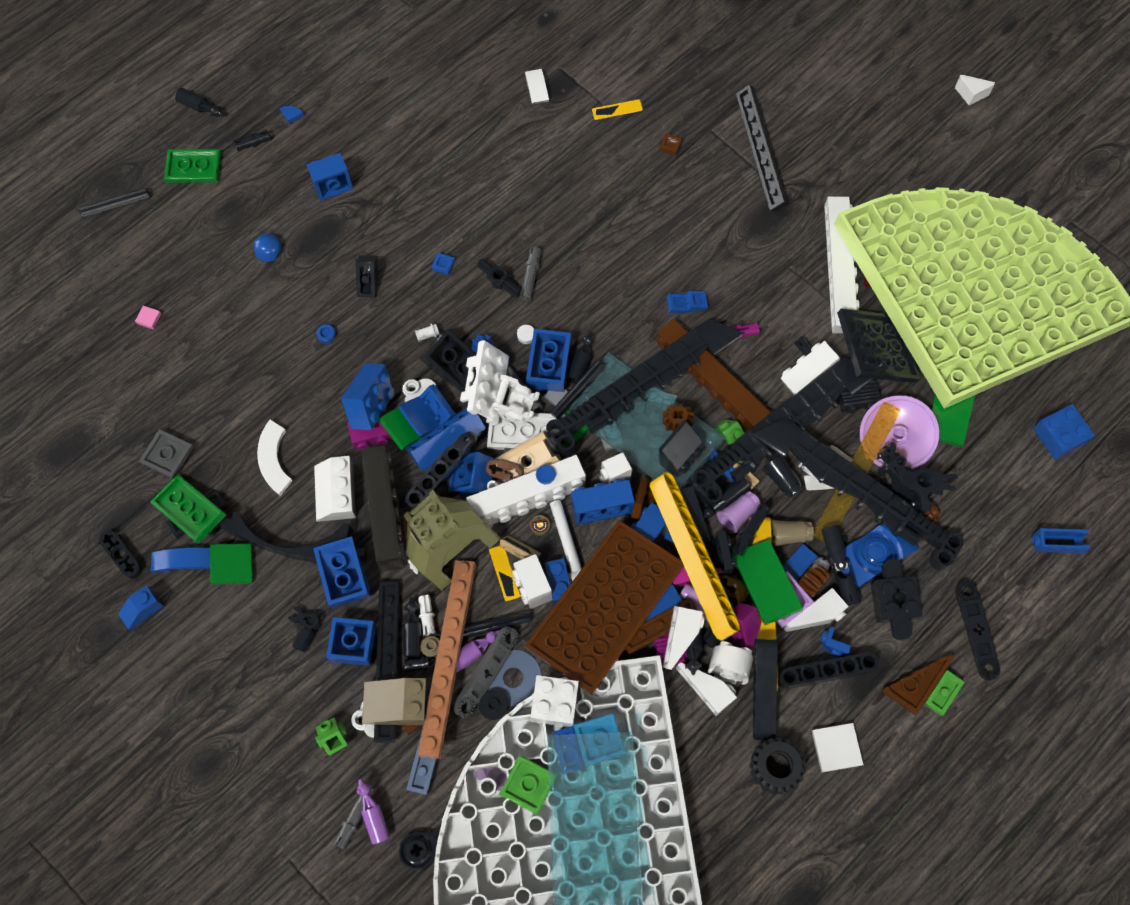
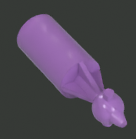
M500 630L490 631L487 633L486 638L472 640L463 646L460 650L456 673L481 657L488 644L493 643Z
M359 779L357 794L363 796V810L361 813L373 845L389 839L390 834L380 805L376 804L369 795L371 786L362 779Z

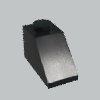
M359 256L356 260L357 297L375 298L378 280V256Z

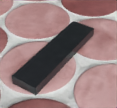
M693 486L681 489L680 492L711 561H718Z

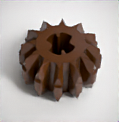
M675 402L673 407L667 406L666 411L662 413V424L665 425L666 431L672 430L673 433L683 420L690 427L694 426L693 419L695 415L691 412L690 406L685 408L684 403L677 406Z
M815 564L810 567L798 584L812 598L826 584L830 574L823 566Z

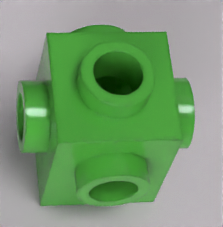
M335 718L326 720L315 727L318 734L315 739L319 747H324L329 756L347 746L344 736L347 734L346 729L342 723L338 724Z

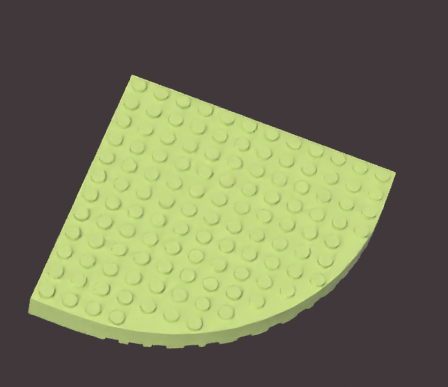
M936 187L934 190L922 188L918 189V191L909 192L907 190L902 191L900 194H889L839 213L834 226L944 409L1130 326V297L1108 266L1105 267L1099 261L1100 258L1086 248L1087 245L1084 242L1076 240L1072 236V232L1063 226H1057L1051 222V218L1048 217L1046 219L1038 215V211L1027 206L1021 207L1016 205L1010 199L991 197L989 193L975 191L974 193L964 191L965 189L961 188L959 190Z

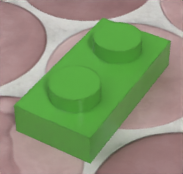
M946 670L924 705L938 715L943 716L965 682Z

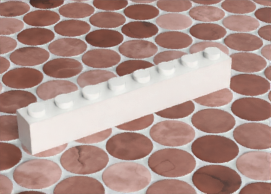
M827 197L824 205L832 333H843L837 314L841 308L859 310V300H856L858 284L855 283L857 268L854 267L855 259L834 226L839 213L853 208L849 197Z

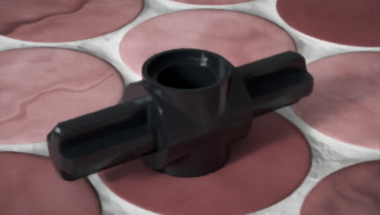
M484 258L479 260L477 267L487 274V279L491 281L495 289H504L512 297H517L520 294L521 289L511 281V277L503 267L493 266Z

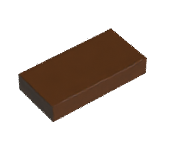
M641 478L632 518L638 519L640 517L649 482L648 479Z

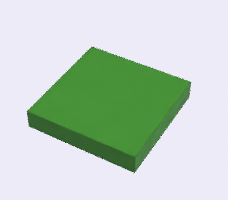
M519 755L499 795L538 815L557 775Z

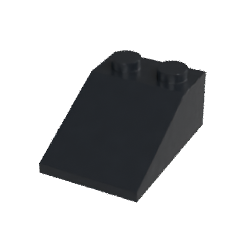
M446 329L419 359L460 392H465L469 368L466 367L467 358L476 356V354L449 329ZM476 367L473 368L474 379L470 382V386L473 385L476 378Z

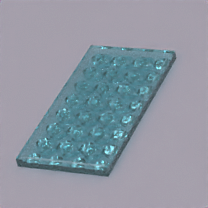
M608 352L600 360L604 364V369L567 411L571 413L572 409L576 410L578 405L582 406L584 401L588 402L590 397L632 369ZM657 387L644 391L648 398L646 402L637 396L628 405L630 409L628 414L623 411L613 421L612 425L609 426L607 424L594 434L619 453L623 452L628 460L653 479H656L664 472H669L659 463V448L672 434V430L666 431L665 425L662 424V413L666 411L667 406L673 407L676 401ZM696 416L693 419L694 426L691 428L702 440L703 452L697 460L694 459L690 463L691 466L685 474L682 473L679 477L672 474L680 490L686 485L690 476L702 467L725 441L724 436Z
M633 732L547 735L553 905H643Z

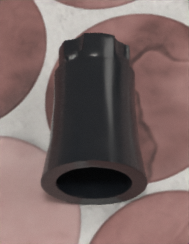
M779 455L762 469L783 493L785 492L788 498L798 493L804 487L799 482L800 479L788 464L785 456Z

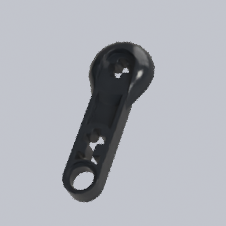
M440 831L435 833L414 832L407 835L399 847V857L402 863L414 870L423 869L435 859ZM414 845H418L419 848L420 846L423 847L419 857H416L415 854L412 856L411 851L414 850Z

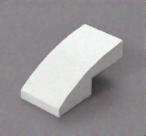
M542 69L525 72L531 103L549 102Z

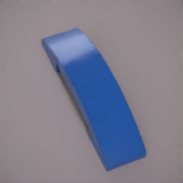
M178 548L152 552L150 572H171V570L179 569L210 570V548Z

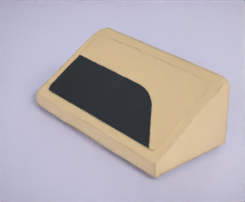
M509 535L500 540L502 549L522 560L535 554L538 559L541 556V553Z

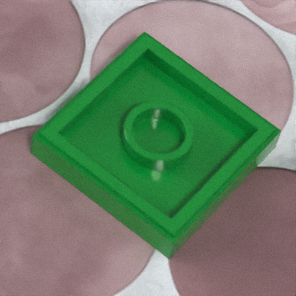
M399 407L379 419L381 425L401 450L423 437L417 435Z
M210 544V585L252 583L251 544Z

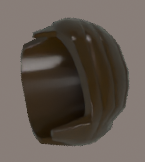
M734 575L720 576L719 579L732 608H736L740 603L743 604L748 596V589L745 583Z

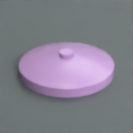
M891 396L878 401L866 412L860 426V441L866 456L878 467L884 464L882 459H877L878 452L883 450V446L891 447L889 443H895V452H899L901 456L907 459L905 466L911 467L912 471L924 465L933 456L939 442V426L935 415L923 402L908 396Z

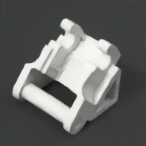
M501 375L499 391L491 408L496 410L507 421L522 422L523 419H532L534 412L531 411L533 402L538 400L540 393H531L528 387L519 384L518 379ZM507 388H509L510 391L508 394L506 404L504 406L502 405Z

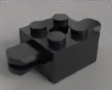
M890 559L882 564L883 579L875 580L870 585L876 623L890 622L892 636L902 641L912 636L911 620L921 618L923 615L916 576L903 577L900 561Z

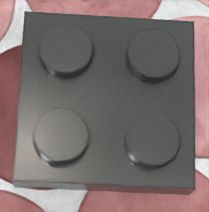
M159 429L139 462L173 479L194 447L192 444Z

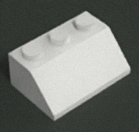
M350 456L328 458L314 466L316 521L356 518L354 468Z

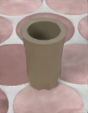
M772 519V546L812 541L814 536L812 522Z

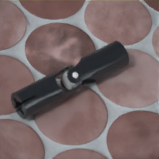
M839 525L821 529L828 555L835 561L832 567L842 600L848 606L852 605V601L853 605L861 603L850 562L847 559L845 560L846 548ZM849 567V576L841 579L836 571H844Z

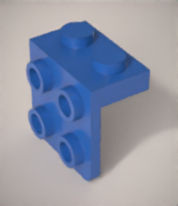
M434 384L428 386L419 397L399 405L400 411L419 436L431 432L455 415V412Z

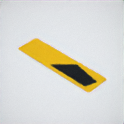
M639 99L592 108L595 120L643 110Z
M501 546L489 549L505 601L519 598L520 593L514 582L506 551Z

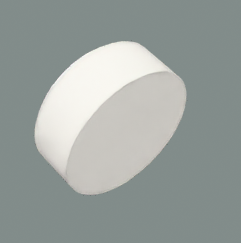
M530 325L519 327L517 330L518 340L523 344L532 343L534 328Z

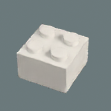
M536 554L513 563V579L517 587L521 586L519 590L524 605L528 604L529 608L532 609L552 600V590Z
M536 675L530 722L572 727L579 681Z

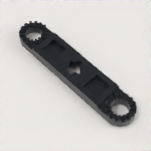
M963 581L956 587L955 593L978 674L982 679L992 681L1001 672L993 640L976 585L970 581ZM962 587H968L971 590V596L963 595ZM976 625L978 628H982L980 635L973 631ZM985 665L993 667V675H987L984 672Z

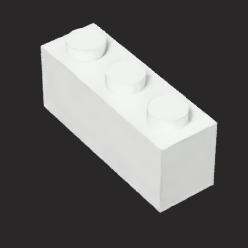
M825 341L821 344L817 343L811 349V353L800 357L792 369L788 368L782 373L781 380L793 395L840 360V357Z

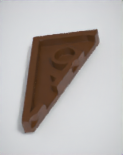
M947 655L884 688L882 693L916 716L954 656Z

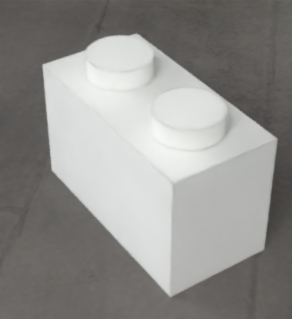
M623 452L602 462L601 476H599L601 483L610 484L618 479L630 481L632 468Z

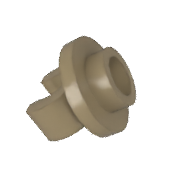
M434 636L426 637L421 642L423 654L428 657L436 656L440 643L439 639Z

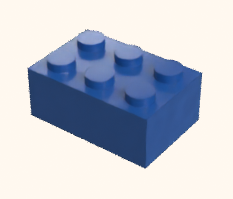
M534 329L526 377V385L529 389L564 392L571 347V333Z
M364 363L341 399L351 429L372 430L382 413L386 410L390 400L394 397V389L391 386L390 375L387 372L386 365Z
M618 479L610 484L598 483L591 488L578 487L571 491V506L575 524L581 525L632 514L634 498L630 481Z

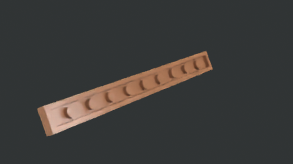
M455 560L418 755L420 757L441 759L476 564L474 561Z

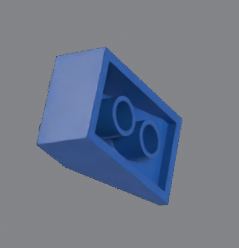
M352 536L313 548L328 606L334 609L372 597Z

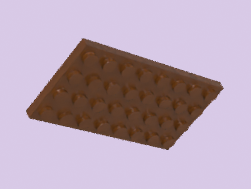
M618 520L524 645L525 649L569 680L579 681L578 686L593 695L684 568L683 562Z

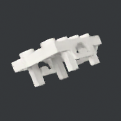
M484 340L478 344L477 355L467 358L466 367L469 368L465 392L461 393L460 401H469L467 411L471 414H480L487 418V423L497 425L500 415L491 406L492 403H495L499 391L501 375H506L509 356ZM476 367V378L473 385L470 386V382L474 379L473 368Z

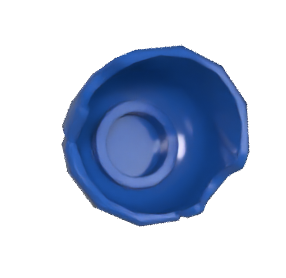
M261 234L254 242L255 256L260 261H274L278 253H281V240L273 234Z

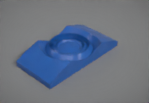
M883 523L845 547V560L847 559L850 562L857 588L882 573L881 567L883 563L890 559L901 561L919 548L916 544L912 546L898 535L896 537L892 535L890 529ZM849 567L841 571L845 578L849 576Z

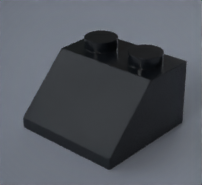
M685 420L680 423L659 448L660 465L677 478L682 473L685 474L691 466L690 463L694 459L697 460L703 452L702 440Z

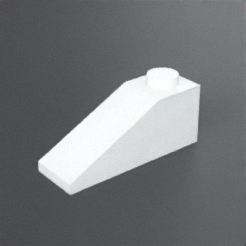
M832 588L789 622L784 630L789 632L829 624L834 619L838 622L846 615L844 611L849 606Z
M674 606L663 664L664 668L672 670L697 636L704 624L702 611Z
M680 662L677 665V671L715 716L737 698L735 696L736 691L730 684L726 685L722 680L699 670L696 671L695 675H692L691 671L685 669L686 664Z

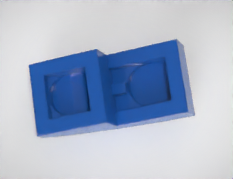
M705 291L668 294L666 297L669 313L696 312L708 308Z

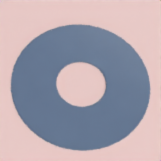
M511 650L510 655L488 688V692L498 691L506 697L508 706H517L534 693L536 675L542 676L537 661L524 651ZM509 668H517L523 673V682L516 688L508 687L503 681V675Z

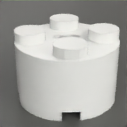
M721 641L720 645L713 648L708 674L713 673L715 678L722 680L724 683L736 685L737 681H742V685L747 684L754 659L752 650L745 647H734L729 642Z

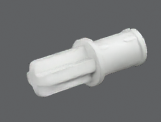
M422 595L419 597L421 613L419 618L422 621L423 636H430L436 634L433 619L435 613H432L430 596Z

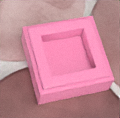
M143 306L135 322L154 329L161 316V312Z

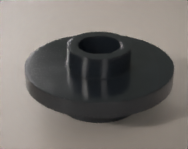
M498 691L485 693L479 702L481 714L489 720L502 718L508 709L506 697Z

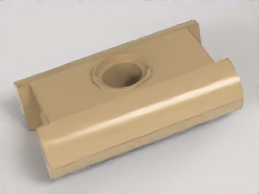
M545 431L495 458L520 465L524 471L523 475L536 471L542 465H551L562 461L560 455L555 456L547 442L549 436ZM527 455L532 459L530 466H527L524 462ZM515 468L514 470H507V473L512 474V478H514V476H518V473L515 472Z

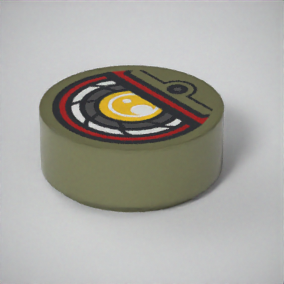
M543 515L535 516L530 523L531 531L538 536L547 534L550 529L548 518Z

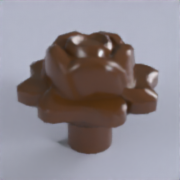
M931 502L932 509L926 513L922 512V516H928L929 519L937 522L940 511Z

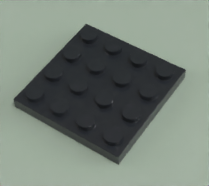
M842 308L837 312L856 377L914 383L921 380L916 361L888 314Z

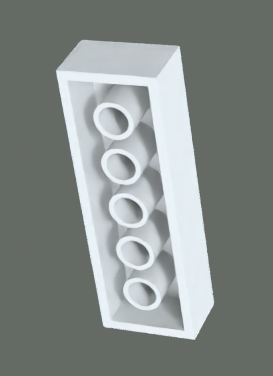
M577 455L549 465L555 470V479L548 485L539 483L536 479V471L469 496L466 499L477 515L491 528L493 524L507 522L515 515L522 516L533 508L540 509L545 507L548 502L564 499L574 489L585 487L586 475Z

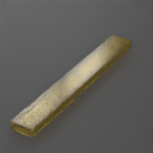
M886 402L882 403L851 461L852 464L866 474L870 470L901 410ZM837 489L814 529L813 537L824 543L821 529L834 525L840 526L855 498L844 492L839 497L837 495L839 490Z

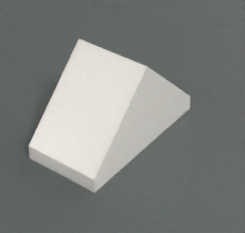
M960 74L955 89L967 104L971 105L989 96L995 82Z

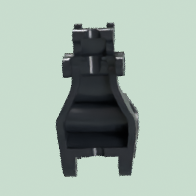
M893 442L889 443L891 447L885 445L883 450L877 454V459H882L884 462L878 469V474L884 477L886 476L885 473H888L891 478L892 492L915 507L918 513L921 511L926 513L932 509L928 499L929 494L941 496L943 495L942 490L955 491V486L945 483V481L957 479V474H941L937 470L920 468L911 472V467L905 466L907 459L901 456L899 452H895L896 445Z

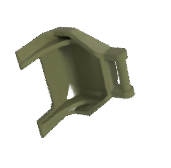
M434 489L413 510L407 511L403 515L408 522L406 554L411 563L441 591L452 581L442 571L443 566L474 539H480L491 548L501 539L477 515L467 501L440 497Z

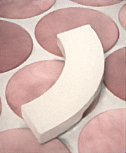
M269 420L259 439L257 451L258 464L268 485L281 496L292 482L291 478L281 469L277 455L279 444L286 430L272 420Z

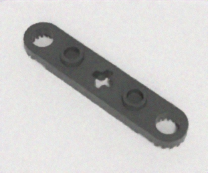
M506 626L500 630L455 701L453 709L456 715L467 718L470 717V714H473L472 711L475 710V706L479 704L481 697L490 687L510 655L514 644L516 645L517 638L519 637L516 629ZM510 632V639L506 642L505 635H508L507 633ZM467 702L466 709L464 711H461V705H464L463 703Z

